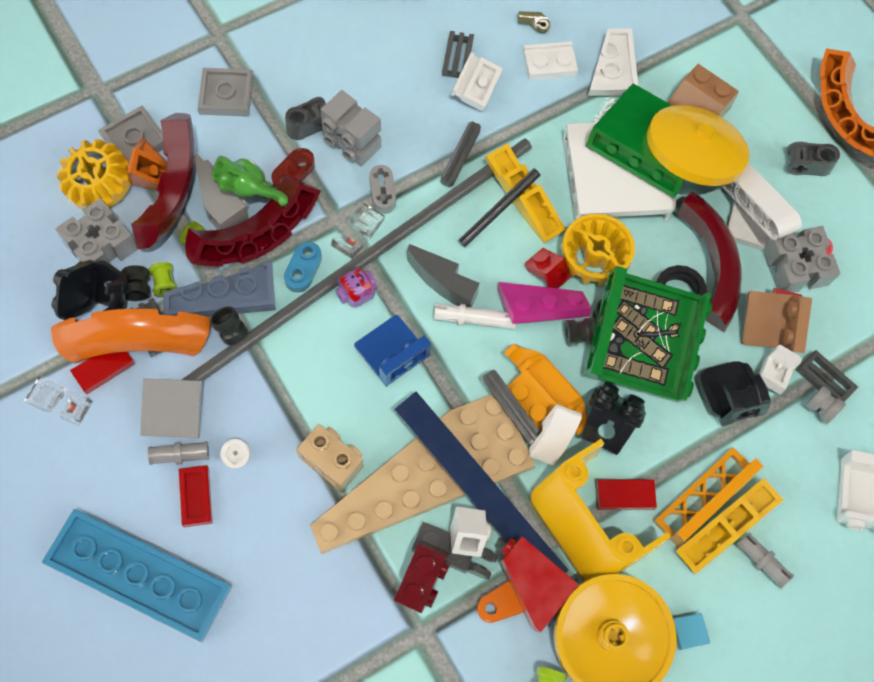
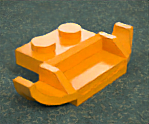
M515 343L512 344L504 353L522 373L508 385V388L540 432L543 431L542 422L554 406L558 404L582 414L581 421L575 432L579 435L584 430L588 419L587 408L581 394L545 355Z

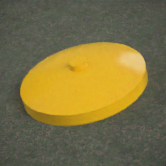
M688 105L666 107L655 114L647 130V143L654 157L673 174L696 184L721 186L732 183L742 175L749 162V148L741 133L721 116L703 108Z
M606 574L590 578L576 587L558 611L554 626L555 650L563 670L573 682H661L668 673L675 656L677 638L672 614L663 598L651 586L637 578L622 574Z

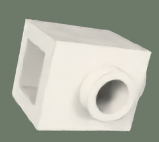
M456 507L450 527L451 551L453 554L481 557L485 543L489 541L491 525L486 522V512L484 510Z

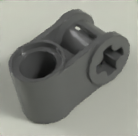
M315 97L308 102L287 110L285 114L286 132L291 139L302 140L323 131L320 109L326 104L324 98Z
M794 142L787 147V153L790 155L788 172L792 175L827 176L832 172L840 158L839 149L832 144Z

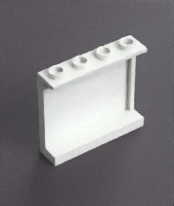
M596 123L567 124L564 134V145L575 220L589 214H604L611 217L663 214L664 222H668L671 213L676 208L675 198L586 147L587 140Z

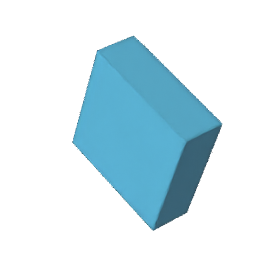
M702 613L673 619L679 650L710 643Z

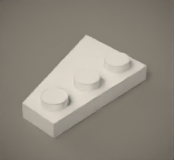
M632 29L607 30L588 96H622L632 83L638 86Z

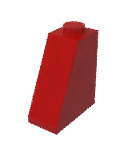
M519 537L516 541L511 538L501 550L504 556L500 563L531 628L541 633L579 584L524 537Z

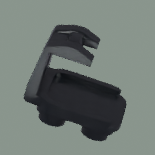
M93 260L80 261L72 267L58 270L53 277V283L56 285V296L52 300L51 307L54 309L55 315L62 320L87 313L97 303L108 306L103 311L124 309L127 276L104 260L97 262Z
M740 361L729 362L708 368L699 376V386L711 414L719 419L722 427L767 413L771 399L766 384L760 374L754 375L748 363Z
M604 382L603 386L595 388L588 402L592 408L581 438L592 443L602 439L605 443L602 448L618 455L634 429L640 428L646 415L645 407L643 406L645 401L633 394L624 399L619 396V388L617 386ZM610 420L614 422L615 435L610 439H605L600 436L598 429Z

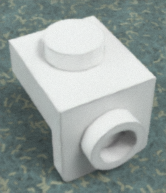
M778 345L765 358L759 373L766 387L781 395L788 386L793 370L801 363L802 357L784 346Z

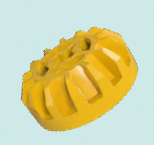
M95 139L93 143L84 140L81 141L82 147L76 150L74 147L68 149L70 156L68 159L61 158L59 163L62 169L57 171V178L60 181V190L75 206L85 209L101 198L110 208L123 199L131 186L127 174L129 161L115 144L111 142L105 143L102 139ZM94 152L102 155L103 158L97 160L96 158L89 157L87 154ZM79 159L77 172L72 174V167ZM104 163H106V170L102 166ZM81 177L88 185L79 184L75 179Z
M589 214L576 219L568 227L561 245V252L567 266L570 268V275L572 277L578 275L583 278V283L587 285L590 281L597 282L598 286H604L611 269L616 266L629 269L635 253V243L629 229L616 218L604 214ZM578 249L584 253L583 259L585 263L580 265L577 259ZM589 266L592 268H601L603 271L591 272L586 270L585 268Z

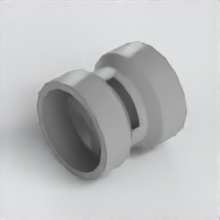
M822 386L805 406L811 411H818L820 419L828 424L844 408L846 403L840 398L832 397L831 391L826 386Z

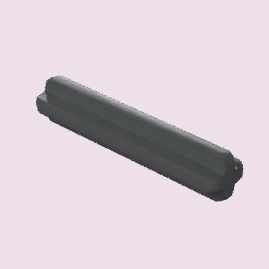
M473 121L468 123L441 176V184L447 187L454 185L480 133V124Z
M494 369L489 371L482 377V381L525 440L532 444L540 435V430L497 371Z

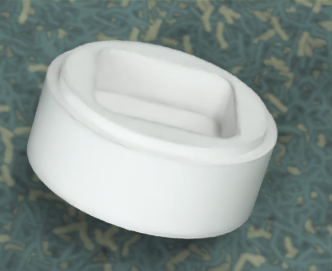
M233 438L222 446L220 456L226 466L239 468L247 463L250 457V448L244 440Z

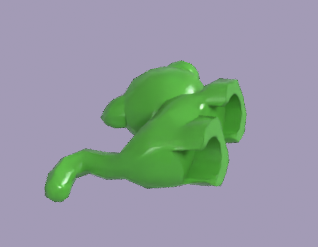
M221 155L217 158L211 175L212 180L218 182L220 190L246 198L259 195L273 199L281 206L288 204V197L283 192L273 189L274 185L265 180L263 170L252 160L240 158L233 162Z

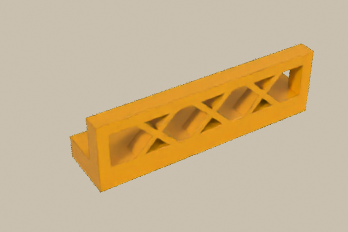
M732 447L653 522L664 534L668 532L671 535L669 539L679 547L764 466L756 458L749 463ZM730 457L743 468L739 474H726L725 462ZM720 468V473H714L717 469ZM708 478H718L721 480V491L719 493L706 492V480ZM726 479H732V480L726 485ZM701 485V492L695 491ZM689 496L701 497L702 509L700 511L687 510L686 499ZM706 497H711L712 499L707 503ZM681 504V510H675ZM668 515H682V528L676 533L663 521ZM687 516H693V517L687 522Z

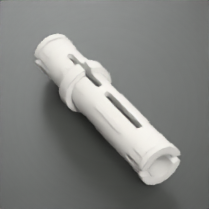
M435 304L434 320L457 322L458 325L462 326L465 323L515 330L516 324H512L507 312L466 307V304H460V306Z

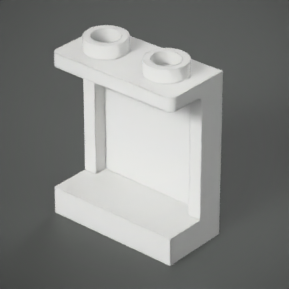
M851 450L841 459L837 523L846 524L847 528L852 530H874V454Z

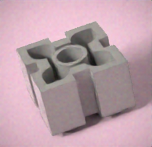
M339 91L320 109L324 141L330 147L343 149L342 154L348 161H354L362 167L381 148V136L378 134L381 131V119L366 107L362 109L358 106L357 101L345 91Z
M101 198L83 209L85 216L79 220L71 217L55 228L65 246L79 261L93 260L97 262L104 260L109 263L116 257L123 261L138 250L132 234L120 220H116L113 212Z
M823 226L803 229L797 237L792 233L777 240L770 239L763 250L769 267L776 266L777 272L773 276L776 288L793 293L799 292L806 284L809 290L829 286L841 274L834 254L827 255L825 251L830 243Z

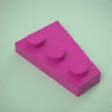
M498 282L497 290L512 324L590 317L592 308L583 291Z

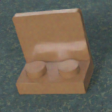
M749 291L742 343L744 345L772 348L782 345L792 352L805 353L812 298Z

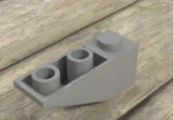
M198 154L194 155L203 204L208 220L219 230L237 225L249 219L246 200L242 196H236L234 193L220 190L218 182L212 180L211 174L214 166L209 160L204 161Z

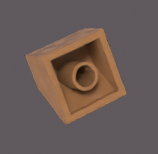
M698 63L683 79L668 103L673 106L688 105L703 108L723 118L731 109L739 91Z

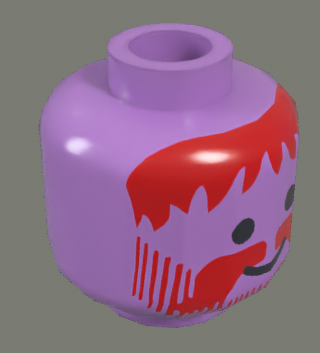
M355 268L339 277V288L335 289L343 304L347 302L351 307L356 308L372 300L378 287L369 270L364 271L362 268Z

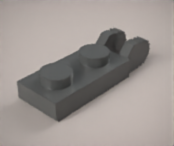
M422 523L412 547L413 552H415L421 541H425L449 552L446 561L451 563L450 568L465 574L468 572L483 579H490L491 572L488 569L470 564L473 556L452 553L451 535L449 532L427 523ZM484 548L480 558L495 563L498 555Z

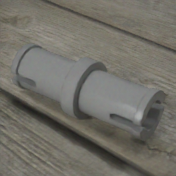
M175 442L174 445L148 447L149 465L171 462L181 465L183 461L209 459L208 442L194 444Z
M751 533L738 543L737 546L757 564L755 567L759 571L762 569L781 589L794 577L774 557L776 554L772 550L769 552Z

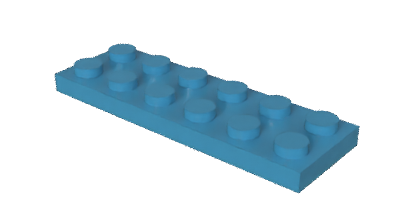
M73 509L42 560L43 564L203 643L232 588L231 585Z

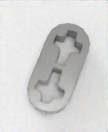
M377 165L370 171L372 203L377 212L387 214L396 207L393 173L389 167ZM378 175H383L384 185H380ZM386 193L387 204H382L381 194Z

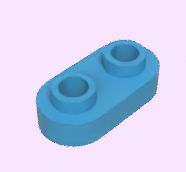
M303 242L295 249L284 273L285 284L290 291L300 293L310 287L322 261L321 249L317 244ZM307 251L312 252L310 256L304 255ZM297 273L302 275L300 278L293 277Z

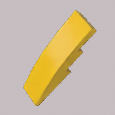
M508 143L484 157L506 193L529 173L525 164L520 165ZM533 182L513 202L543 243L566 230L541 184L537 186Z
M763 478L677 549L676 552L696 574L784 499Z

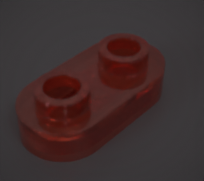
M306 148L293 150L273 170L271 179L276 190L279 188L285 175L303 181L315 168L313 153ZM300 163H306L305 166H299Z

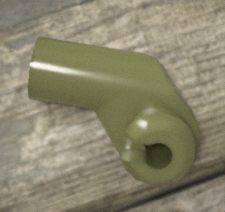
M518 11V24H530L539 33L549 31L550 21L542 12Z

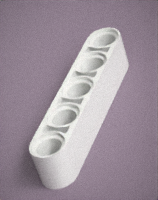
M749 163L737 180L721 185L771 239L777 240L801 229L802 221L798 212Z

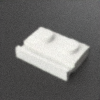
M572 41L524 45L523 53L525 54L528 79L541 80L577 76L578 67L572 48Z
M471 52L450 95L453 97L456 95L461 98V101L483 111L503 68L482 57L479 59L474 56L475 53Z

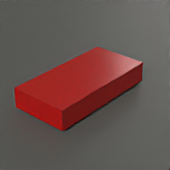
M127 351L90 357L71 369L70 372L87 395L132 367L135 363Z
M208 465L178 469L183 528L213 524Z
M655 480L596 481L598 510H655L657 508Z

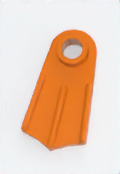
M509 581L482 597L477 605L479 617L487 623H495L524 612ZM487 604L495 607L494 614L491 615L486 612L485 606Z

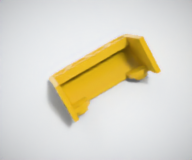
M602 439L562 463L532 490L530 495L531 507L582 582L600 575L622 573L661 547L671 537L666 532L645 547L642 546L634 535L629 533H621L611 540L608 538L576 492L588 480L589 472L585 464L597 457L605 444Z

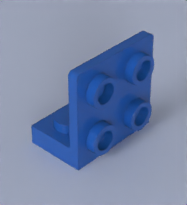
M394 315L354 343L355 349L386 387L428 358L431 351L429 340L425 336L418 339L399 315Z

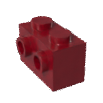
M421 541L415 550L394 601L419 613H422L426 606L431 608L439 592L434 589L438 578L444 580L451 564L446 561L449 552Z

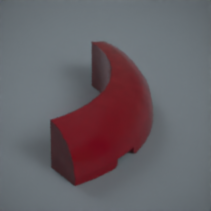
M174 113L160 120L163 135V153L167 157L165 172H162L157 187L159 196L154 205H149L145 212L136 221L131 223L137 249L150 248L163 238L177 221L186 202L194 167V134L190 114Z
M285 175L277 190L283 192L288 197V204L286 206H281L277 201L270 199L255 215L237 225L208 231L188 228L185 241L186 257L192 264L220 267L223 264L235 262L245 263L270 252L292 235L291 231L301 219H306L321 190L301 180Z
M692 191L683 201L677 216L686 221L700 237H703L710 250L709 255L713 272H715V282L710 299L712 303L711 313L705 321L725 332L736 312L741 293L742 268L740 255L735 239L723 218L706 200Z

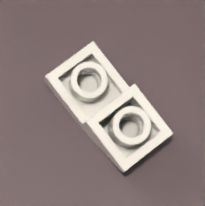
M556 404L542 422L543 431L529 447V457L554 466L573 438L581 421L582 414Z

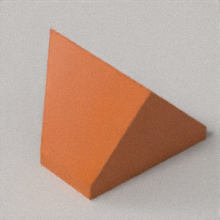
M142 137L133 147L127 171L131 184L157 190L161 173L165 172L167 161Z

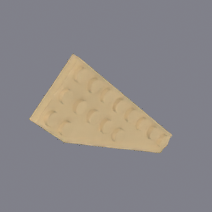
M493 394L452 409L440 418L495 484L535 468V463L529 457V450L520 431ZM416 438L310 526L322 555L465 497V495Z

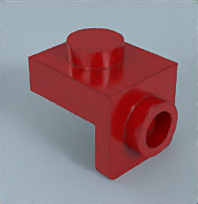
M545 248L539 250L524 263L527 271L544 279L549 288L559 289L571 277L565 258Z

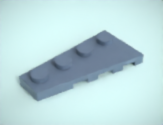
M272 260L264 261L262 266L250 269V266L241 268L239 273L226 277L223 274L212 277L213 280L203 284L195 282L163 292L164 315L177 316V313L181 311L209 317L217 310L226 306L233 307L237 313L276 310Z

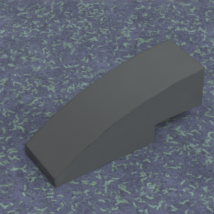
M409 244L407 248V261L420 278L436 293L456 306L466 304V307L472 308L478 295L480 283L459 275L458 263Z

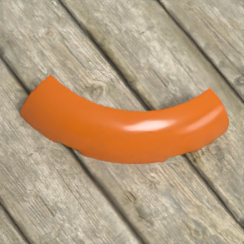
M826 48L820 69V95L824 110L835 130L845 141L862 153L874 158V127L862 120L857 114L852 101L851 85L856 63L850 52Z
M158 309L107 310L93 312L89 319L78 321L73 317L59 322L51 327V336L57 352L64 359L72 363L98 355L125 351H161L194 357L206 343L210 329V317L181 311L177 313V316L161 315Z

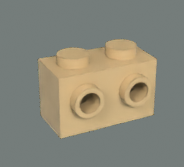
M318 424L297 447L298 458L342 493L364 467L363 459L361 458L363 455L355 446L350 444L347 447L341 442L340 435L331 427L325 429L322 425Z

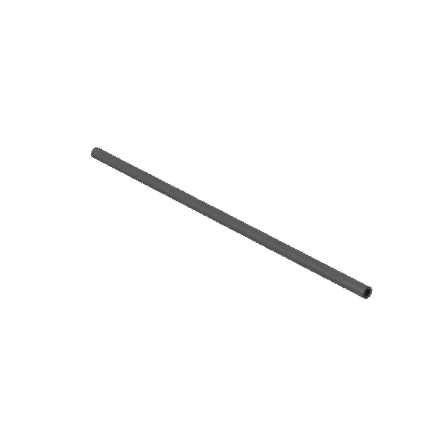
M524 138L511 147L518 159L532 149V145L528 139ZM487 164L252 329L243 340L228 346L181 380L202 382L336 288L340 276L355 268H364L494 176L490 166Z

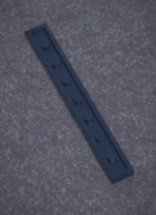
M417 391L394 409L398 417L475 508L486 512V521L490 523L491 527L506 544L511 538L516 541L519 537H524L565 573L569 571Z

